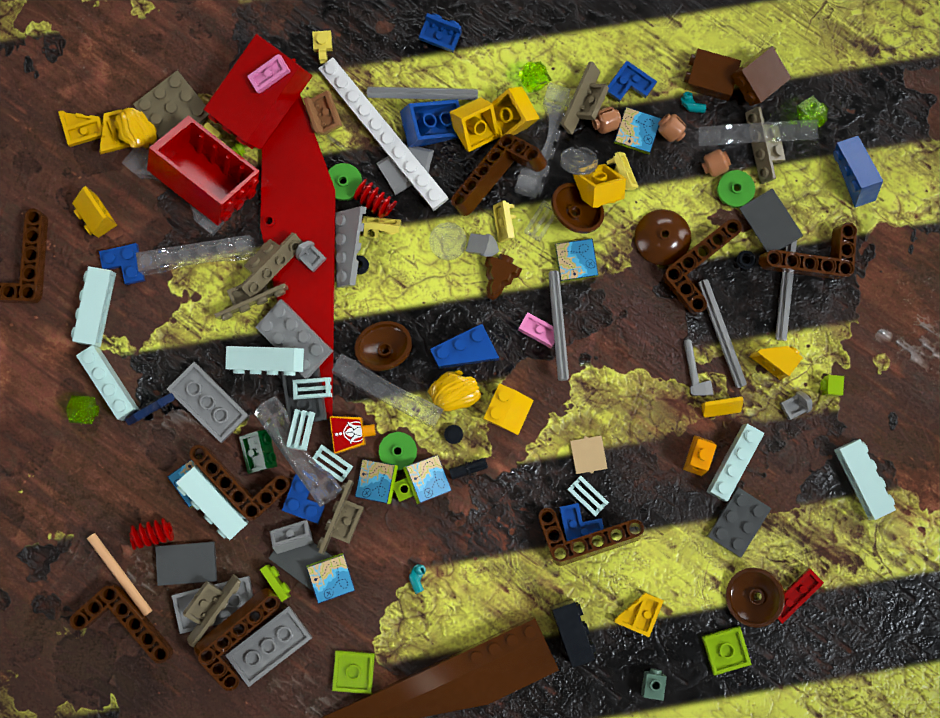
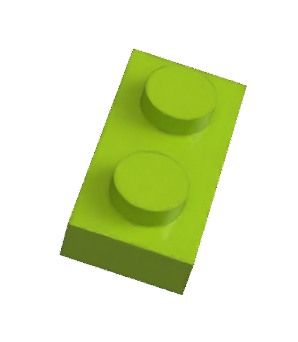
M268 564L260 569L281 602L291 596L289 594L291 591L289 586L285 582L282 583L278 578L280 574L275 566L271 567Z

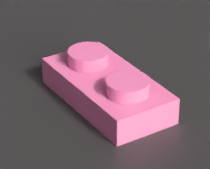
M277 54L249 74L248 78L256 92L260 94L291 71L282 56Z
M527 312L518 331L552 348L555 343L553 326Z

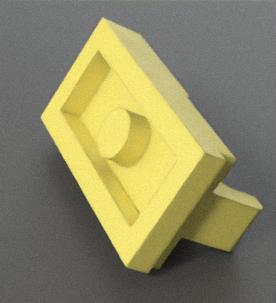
M622 152L615 153V156L607 161V165L616 164L614 170L626 178L625 190L638 188L626 154Z
M506 201L493 205L498 242H506L515 238L512 220L516 218V215L510 214V210L515 207Z
M364 216L361 222L364 223V237H367L370 229L375 233L374 238H377L379 230L393 235L399 233L401 228V220Z

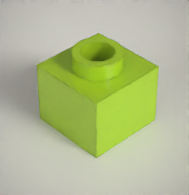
M823 376L820 382L822 395L843 396L844 376Z
M407 478L395 482L394 491L399 502L414 496ZM403 485H406L408 487V491L406 493H403L401 491V487Z

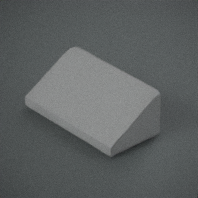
M307 520L270 531L272 547L276 554L313 543V537Z

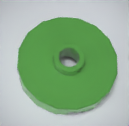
M336 164L329 169V174L336 190V200H352L357 187L362 183L361 174L351 164ZM341 179L347 180L345 184L340 183Z
M740 170L727 172L722 176L717 185V195L720 201L731 208H741L749 203L755 194L753 179L746 172ZM734 186H738L740 190L735 191Z
M403 432L390 433L383 438L379 445L380 459L383 463L397 465V470H403L404 467L413 464L417 457L416 443L411 436ZM397 447L401 448L399 455H396L394 452Z

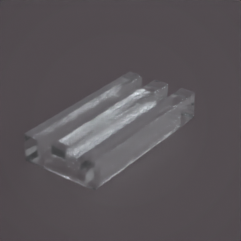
M543 200L524 231L525 234L538 242L542 240L556 217L553 213L538 237L536 233L549 212L553 211L551 204ZM546 207L547 210L543 214L537 226L535 227L533 232H530L531 227L537 220L543 208Z

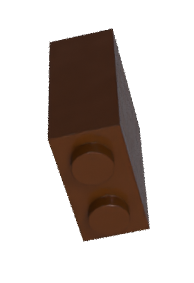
M773 46L761 50L731 74L735 84L739 87L744 95V99L750 106L762 103L791 79L790 74Z
M698 48L695 54H691L688 65H691L690 72H686L683 82L686 83L685 90L728 101L732 96L735 86L731 74L740 67L741 60Z

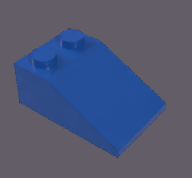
M458 99L410 103L400 111L408 148L426 146L458 138L450 117V111L460 107Z

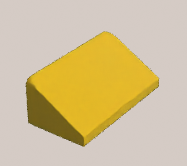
M743 397L704 402L701 404L703 417L740 413L742 411Z

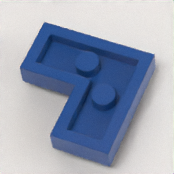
M626 61L608 85L609 90L607 94L620 103L631 88L646 99L657 81L629 61Z
M135 243L99 251L102 269L122 268L126 285L145 281L138 244Z
M295 474L282 511L319 524L326 505L308 499L314 480Z
M579 503L559 507L566 542L604 529L602 518L582 521Z

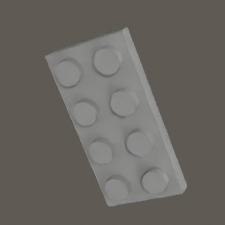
M282 299L276 303L256 326L259 332L274 347L304 349L303 372L299 373L305 379H308L333 352Z
M193 362L167 388L220 443H223L249 416L196 362Z
M250 576L239 578L241 581L239 590L232 594L226 608L219 612L212 626L222 623L254 596ZM228 581L214 585L222 590ZM200 588L172 595L180 634L192 631L197 623L185 617L183 612Z
M289 606L225 656L247 686L250 687L313 637Z

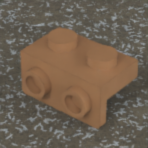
M325 91L312 99L308 97L303 99L305 103L304 109L311 119L310 125L314 132L326 135L343 126L329 91Z

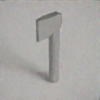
M690 339L685 340L684 345L692 383L690 393L693 396L714 395L711 380L699 383L692 341Z

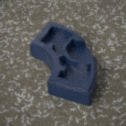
M172 393L164 396L126 418V423L128 425L136 423L171 403L175 397Z

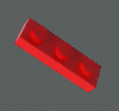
M810 568L784 591L785 604L781 615L777 619L780 623L783 624L824 584Z

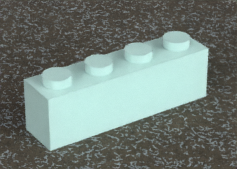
M90 266L85 271L83 277L85 284L79 295L80 307L77 308L75 314L77 321L71 332L73 342L101 347L116 273L113 271Z
M91 345L76 355L117 420L125 421L126 418L140 411L99 347Z
M226 346V369H233V373L245 374V370H250V374H261L262 371H267V375H278V371H284V375L295 376L296 372H303V348Z
M749 424L741 426L709 485L707 493L728 502L764 435L762 431Z
M861 439L853 440L834 450L869 520H877L896 510L894 499L887 493L885 481L882 477H879L876 471V463L870 459L867 453L868 448Z
M197 465L176 482L180 493L184 496L187 494L192 499L190 501L197 510L201 509L205 513L204 518L210 524L214 523L219 528L217 532L224 539L227 537L231 540L248 524L249 521Z

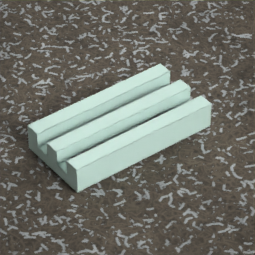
M330 377L292 380L294 400L332 397V385H330L332 381ZM325 382V386L297 387V384ZM326 390V393L298 395V392Z
M295 409L286 447L307 451L315 417L314 412ZM306 416H308V420H307V424H306V428H305V432H304V436H303L302 445L300 446L299 444H300L301 435H302L303 429H304L305 418H306Z
M322 444L311 459L313 463L340 482L344 481L353 468L352 465ZM322 451H325L330 456L338 460L340 463L348 467L347 470L345 471L340 466L335 464L333 461H331L323 454H321ZM320 457L343 473L342 477L319 462L317 458Z
M579 476L567 489L595 517L609 503L582 476ZM580 481L603 502L601 505L578 484ZM576 487L597 507V509L594 510L573 489Z

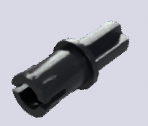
M481 458L469 463L466 461L463 465L449 468L452 480L466 475L471 476L472 473L487 469L488 464L485 458Z

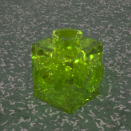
M541 61L526 63L522 67L523 70L518 74L522 84L529 93L540 91L552 81Z
M814 96L797 105V114L801 124L807 126L811 131L821 127L827 121L828 109L826 105L820 103Z
M72 395L66 407L69 423L92 424L95 417L99 414V406L96 405L95 397Z

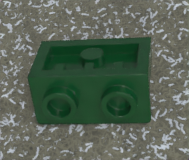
M261 430L239 436L248 474L277 467V459L269 430Z

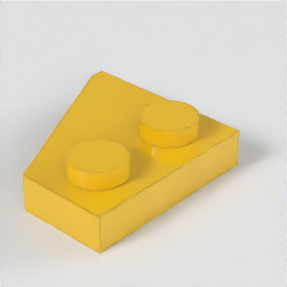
M122 109L104 113L100 155L131 147L128 143L118 139V129L115 127L116 115L120 114Z
M58 111L68 146L73 147L101 138L102 119L99 116H85L79 113L72 114Z
M644 592L619 614L613 622L650 637L664 600Z

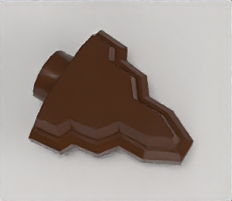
M499 254L498 258L486 257L484 266L487 268L486 277L489 280L487 285V297L489 299L495 300L502 294L505 286L511 285L513 279L519 277L522 268L513 264L514 259L504 254Z

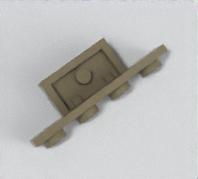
M594 62L588 63L562 119L561 125L568 134L574 133L579 119H596L609 90L606 84H596L600 71Z
M755 107L747 111L745 115L760 184H765L776 179L773 163H781L786 159L778 124H764L761 107Z
M292 232L280 245L271 239L264 243L261 249L244 265L252 274L240 285V288L250 298L256 296L295 256L298 246L303 243L300 238Z
M283 283L269 290L266 284L256 296L250 298L240 288V285L227 290L233 306L214 314L215 318L222 319V321L228 320L236 312L244 313L250 310V306L254 304L262 305L268 302V298L272 296L276 298L284 295L285 291L289 288Z
M348 480L347 483L344 482L340 490L342 494L341 499L335 502L332 510L335 512L334 516L327 521L325 530H327L324 538H320L317 546L319 548L318 553L325 554L331 537L350 544L364 510V507L347 501L354 484L352 480Z
M232 575L222 590L205 581L184 610L183 615L197 623L187 637L191 647L194 648L196 643L204 637L208 627L215 623L219 612L226 608L229 598L239 590L241 581L236 575Z

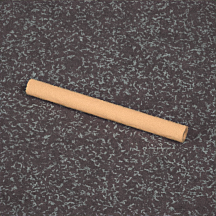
M96 533L90 535L87 540L145 617L153 610Z

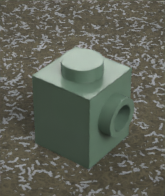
M650 668V671H644L641 695L644 698L664 701L667 676L662 674V670Z

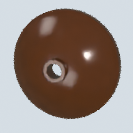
M576 183L562 184L553 193L551 198L552 210L563 226L581 234L594 232L601 226L604 220L603 205L593 208L583 201Z
M659 209L649 212L639 221L635 229L634 241L639 254L648 262L661 266L671 265L689 250L691 231L681 215L671 210ZM662 232H666L668 237L664 238Z
M392 321L378 322L367 327L358 336L355 343V354L358 361L370 370H389L400 365L408 357L412 348V339L408 330L403 325Z
M753 567L743 569L731 578L726 589V602L731 614L740 623L749 627L760 628L772 624L779 618L784 608L785 595L781 583L772 573L762 568ZM757 593L762 595L761 600L757 598Z

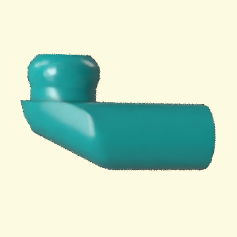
M685 92L681 97L682 104L689 112L705 113L706 104L695 103L691 92Z
M421 564L415 565L409 575V581L415 594L424 590L420 580L423 574H425L426 568Z

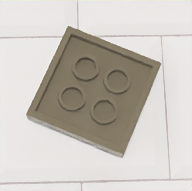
M178 70L133 104L155 126L159 138L163 137L188 115L200 125L208 119L209 115L203 110L206 105Z

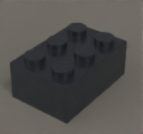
M569 599L550 606L572 668L594 661V654H597L594 643L588 640L587 635L590 632L585 621L581 620L580 616L583 615L580 604L578 602L575 603L573 599Z

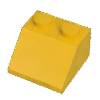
M522 86L508 88L492 102L500 138L505 134L516 135L540 119Z
M480 97L450 111L453 129L467 152L500 137L493 103Z
M606 164L573 172V177L582 200L591 207L598 208L601 205L625 199L626 178Z
M83 187L72 203L76 208L74 213L80 220H84L86 223L84 227L87 232L99 238L116 227L117 224L97 194L88 187Z
M792 346L759 349L749 356L779 380L789 377L803 359L799 355L800 352Z
M499 383L483 420L519 435L534 400Z

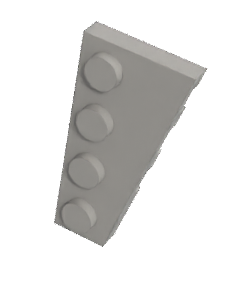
M360 206L335 213L336 279L338 288L351 287L356 284L359 263L356 257L361 249L359 236L360 231L363 232L364 223L361 222L363 214H366L367 207Z

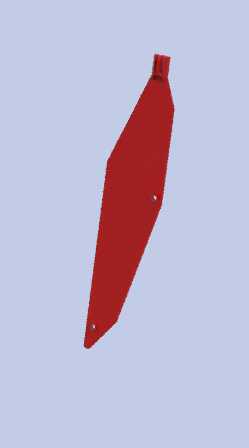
M299 95L262 147L260 229L264 243L271 239L280 245L294 232L302 242L312 241L315 244L314 246L327 258L313 272L294 256L272 280L274 287L285 283L289 288L285 291L284 295L276 297L277 302L280 299L284 300L333 350L328 358L319 366L321 378L330 377L332 381L330 382V385H332V397L324 398L327 419H330L333 416L336 190L315 133L311 128L310 119L304 109L302 97ZM269 219H272L271 224H267Z

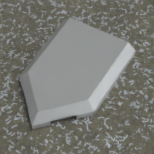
M409 147L410 152L429 173L434 150L422 147ZM389 156L376 163L395 195L412 186Z

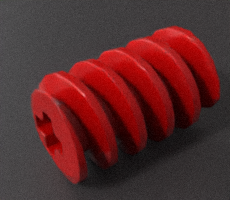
M365 179L357 187L354 199H360V204H366L367 209L372 208V213H378L379 218L389 215L397 201L395 200L390 203L391 196L384 199L385 192L383 191L378 194L379 187L372 189L373 183L371 182L366 185L367 179Z
M162 518L161 524L154 520V526H151L150 522H146V528L140 523L138 530H136L134 525L131 526L130 542L133 550H136L137 547L139 549L144 546L149 547L152 543L154 545L159 544V542L166 543L167 539L169 541L174 540L173 527L170 522H166L165 518Z

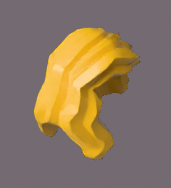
M126 108L116 115L115 127L118 129L119 140L128 143L132 148L143 147L144 150L149 147V143L153 145L156 142L157 130L142 111Z
M460 370L447 371L438 380L434 381L429 387L428 393L433 403L442 411L449 412L468 408L481 398L476 379L470 376L463 377V372Z

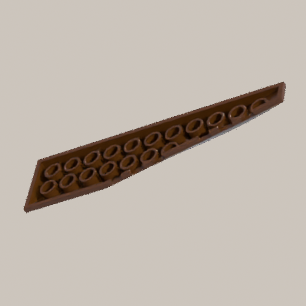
M533 616L321 718H422L488 705L559 671Z

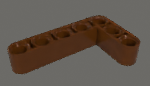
M505 134L451 198V204L462 216L470 215L514 161L534 172H540L546 167L547 160L537 147L512 134Z
M29 209L25 213L19 283H0V302L35 304L42 299L48 218L38 209ZM39 215V220L34 223L35 216ZM38 234L37 240L32 241V237ZM36 252V258L31 260V255ZM32 271H35V276L32 279H30V273ZM14 289V295L9 297L10 290ZM33 290V296L28 298V292Z
M730 219L663 273V280L688 312L693 315L703 312L707 307V301L687 275L741 232L742 225L737 219ZM727 226H733L735 233L729 232ZM713 237H718L721 240V244H715ZM698 249H704L706 256L699 255ZM683 260H689L692 264L691 268H686L683 265ZM670 271L676 273V280L669 278L668 273ZM681 286H686L689 289V294H683L680 290ZM693 301L700 302L701 309H695Z
M846 222L833 229L830 257L770 250L761 254L759 264L765 270L829 279L849 277L854 273L857 228L853 223ZM769 256L772 257L773 263L769 261ZM787 258L790 260V266L787 264Z
M196 445L189 452L191 460L248 520L260 517L291 486L290 479L285 475L275 477L253 497L208 447ZM199 448L204 451L202 459H198L195 455L196 450ZM212 462L217 465L216 473H211L208 469ZM224 477H228L231 481L228 488L222 485L221 481ZM278 479L285 480V489L281 490L277 487ZM237 491H241L244 494L242 502H238L235 499ZM264 492H268L272 496L269 503L264 502L262 499ZM251 505L257 508L255 516H251L248 513V507Z
M544 508L539 513L540 526L551 558L558 566H564L636 542L643 537L644 533L643 523L634 519L566 542L554 510ZM546 515L553 517V520L548 523L542 519ZM631 527H638L640 533L632 534L629 529ZM552 533L558 534V535H559L558 540H556V541L550 540V539H549L550 534H552ZM619 533L622 538L620 540H613L611 535ZM595 539H600L603 544L600 547H596L592 542ZM581 545L584 547V551L577 553L574 551V547ZM562 551L566 556L563 559H557L555 554Z
M119 585L105 586L70 617L71 627L74 630H82L92 625L107 610H110L155 663H163L173 655L171 645L149 619L143 616L132 599ZM109 589H113L115 592L113 599L108 596ZM94 602L100 605L98 612L93 609ZM122 603L128 607L126 614L120 609ZM80 615L83 616L85 619L84 625H81L78 622V617ZM135 618L140 621L139 628H136L133 625V620ZM147 633L153 636L152 643L146 641ZM160 648L165 650V658L159 656L158 651Z
M264 588L198 641L194 647V653L200 664L226 691L236 689L239 685V678L222 655L278 609L280 601L270 588Z

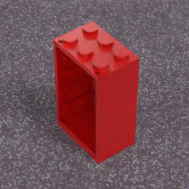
M256 34L203 110L209 114V119L219 123L227 133L236 136L237 141L251 149L256 147L261 150L313 75ZM277 54H280L291 72L262 93H257L248 75Z
M189 115L149 147L147 171L217 226L223 221L226 222L235 210H240L247 199H252L257 192L255 189L259 182L258 176L260 171Z

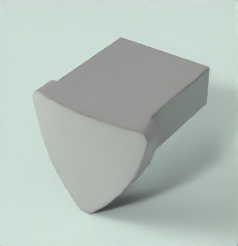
M471 233L466 252L490 257L497 254L499 248L491 234Z
M306 241L298 246L295 257L314 272L327 258L314 246L315 244L312 241Z
M798 391L795 396L781 402L780 405L788 420H791L805 412H811L812 399L806 393Z

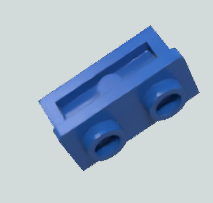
M427 13L419 40L454 53L462 33V27L456 21H447L438 14L432 13L431 15Z

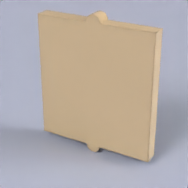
M585 436L584 439L570 441L576 474L594 473L597 470L608 469L602 436L590 438Z

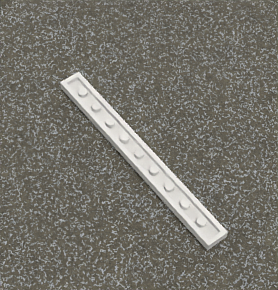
M332 57L319 67V72L433 211L449 200L448 196L336 60Z

